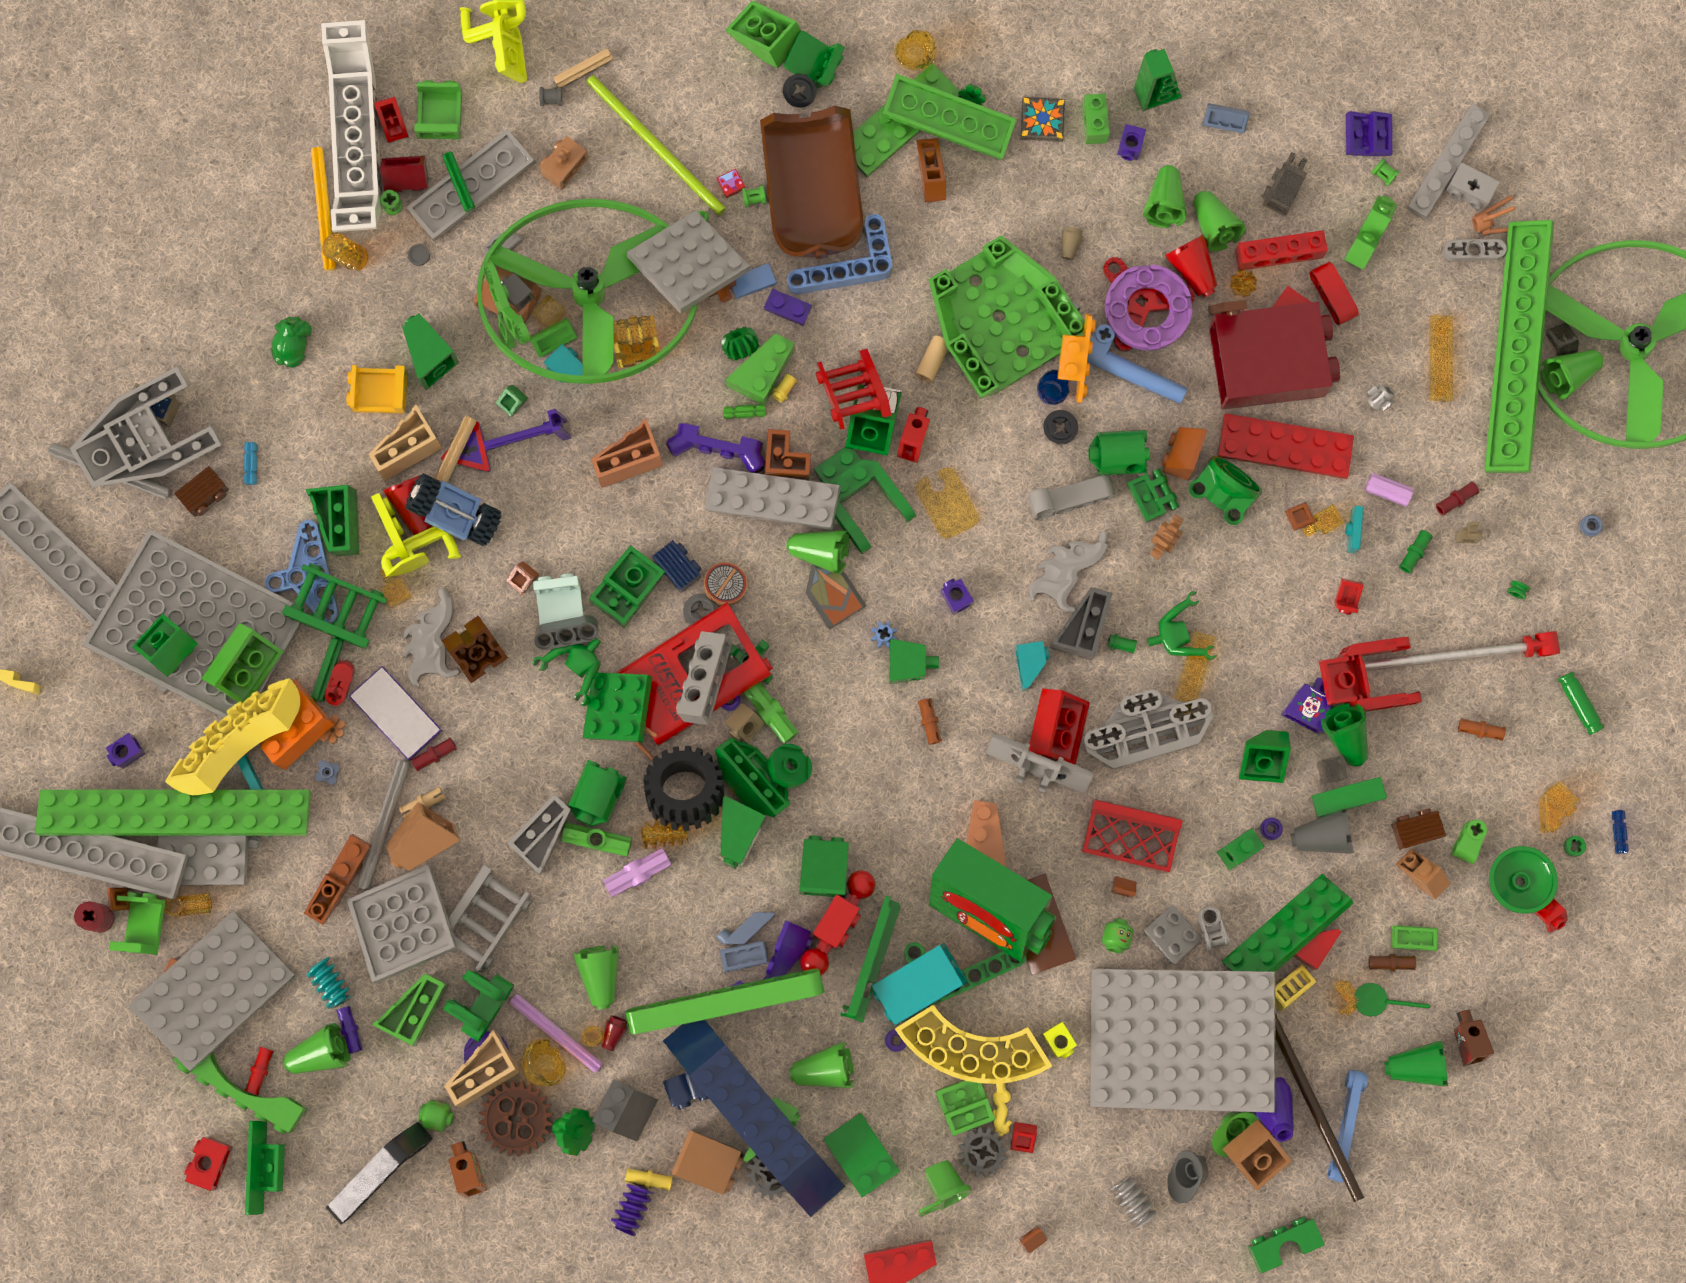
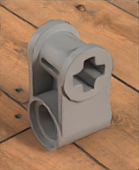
M1212 906L1201 908L1198 911L1197 920L1206 950L1211 951L1213 947L1223 944L1225 946L1230 945L1219 910ZM1207 910L1214 914V919L1211 923H1207L1204 920V913Z

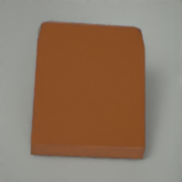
M522 561L515 566L506 582L523 595L540 574Z
M1115 876L1111 892L1132 898L1136 895L1137 883L1133 880Z
M1037 1226L1020 1238V1242L1028 1253L1033 1252L1047 1241L1044 1233Z

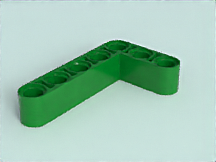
M913 942L906 946L904 957L907 964L915 960L908 956L909 948L917 947L920 950V956L926 953L921 944ZM1002 951L961 970L968 982L960 986L958 991H952L930 1005L939 1004L1021 966L1026 961V955L1022 962L1013 963L1009 955ZM992 960H997L1001 965V969L997 973H993L989 969V963ZM974 969L980 973L978 982L969 980L968 973L970 970Z

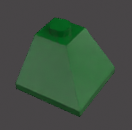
M1265 730L1245 742L1239 779L1284 783L1291 750L1289 732Z

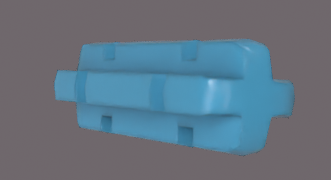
M246 442L244 444V451L246 452L244 454V472L246 473L244 474V483L246 485H255L257 483V476L255 474L257 473V455L255 454L257 453V444L255 442Z

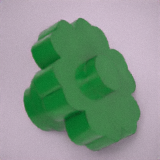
M574 1107L570 1113L565 1112L562 1118L555 1120L552 1131L556 1135L557 1146L562 1147L563 1153L577 1156L580 1150L586 1151L588 1145L592 1142L591 1134L595 1130V1125L592 1122L594 1118L589 1116L588 1110Z

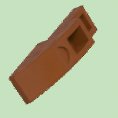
M354 834L349 836L331 870L324 876L304 911L305 915L322 925L325 924L362 868V862L372 845Z

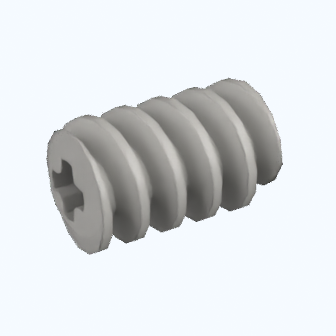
M1131 1176L1113 1185L1110 1190L1119 1191L1115 1195V1199H1124L1120 1203V1207L1128 1206L1124 1214L1133 1215L1129 1222H1137L1138 1225L1134 1228L1136 1229L1151 1221L1157 1215V1211H1149L1153 1204L1151 1202L1144 1203L1148 1197L1147 1194L1139 1195L1143 1187L1135 1186L1138 1179L1130 1178Z

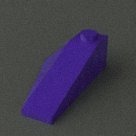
M785 920L774 948V955L769 962L763 979L786 975L802 956L804 950L810 949L814 939L810 937L811 931Z

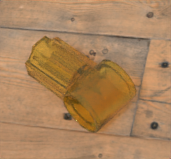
M209 893L176 896V900L165 899L164 912L171 917L179 918L182 916L211 913L212 902ZM178 901L180 909L173 913L171 905L173 902Z

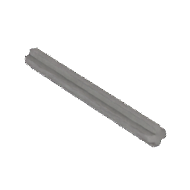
M56 443L50 444L48 449L49 455L80 466L69 448ZM150 479L122 482L163 499H168L172 492L170 487Z
M397 761L370 843L372 847L366 855L357 883L359 888L365 890L370 888L410 766L407 761Z

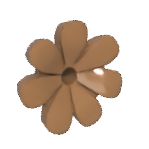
M333 714L331 721L335 725L321 736L320 740L324 742L329 740L330 743L335 744L338 738L344 736L345 733L342 729L346 727V723L343 720L339 721V717Z

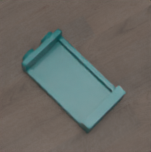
M944 942L875 983L872 987L875 999L881 1002L885 1008V1016L896 1025L968 981Z

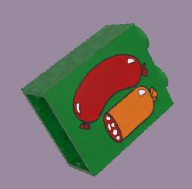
M956 838L932 874L929 906L1019 962H1022L1029 950L1037 955L1042 952L1052 935L1050 929L1056 920V916L1048 911L1052 898L1051 894Z

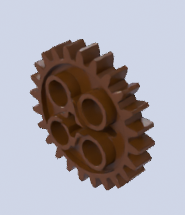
M511 1081V1086L508 1088L503 1083L502 1091L494 1088L496 1095L488 1094L487 1097L490 1102L482 1103L486 1111H481L479 1114L485 1116V1119L479 1121V1124L485 1125L486 1128L480 1132L488 1133L485 1142L494 1141L491 1146L492 1149L498 1145L500 1146V1154L505 1149H508V1156H512L514 1150H516L518 1156H521L522 1149L527 1154H530V1146L536 1150L539 1149L537 1141L545 1143L546 1140L543 1134H551L546 1127L554 1124L548 1121V1117L553 1116L554 1113L547 1112V1109L552 1104H544L547 1095L539 1097L541 1089L539 1088L533 1092V1084L525 1088L524 1081H521L519 1087H517L515 1081ZM506 1098L510 1099L513 1103V1107L509 1112H505L501 1107L502 1101ZM521 1098L518 1116L522 1117V1120L517 1122L515 1139H512L511 1134L514 1120H511V1116L516 1114L517 1099ZM528 1102L535 1105V1112L530 1116L524 1112V1106ZM500 1122H506L509 1126V1130L505 1135L500 1134L497 1130ZM524 1125L531 1128L529 1138H523L520 1135V1129Z

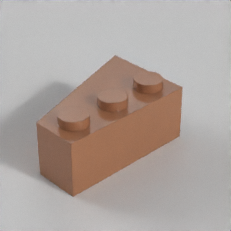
M974 800L966 843L1006 867L997 804Z

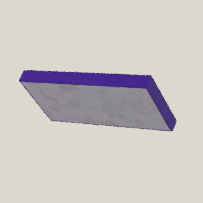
M383 666L349 695L409 761L442 732L440 727Z

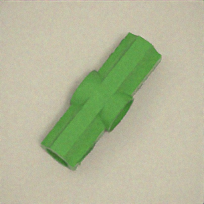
M761 683L744 692L745 696L756 708L759 717L765 722L767 727L770 726L783 744H786L799 734L786 717V713L775 698L772 699Z
M566 823L562 834V842L625 857H628L632 843L631 837ZM596 834H600L603 837L602 843L598 846H594L591 843L592 837Z

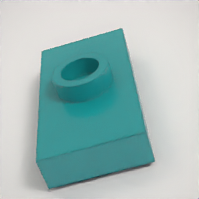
M1355 505L1351 509L1350 522H1347L1345 534L1349 535L1347 553H1356L1360 549L1363 506Z

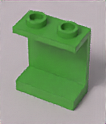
M127 892V896H117L119 901L130 902L125 942L110 941L109 950L158 955L166 900L156 899L157 895L143 893L142 897L140 893Z

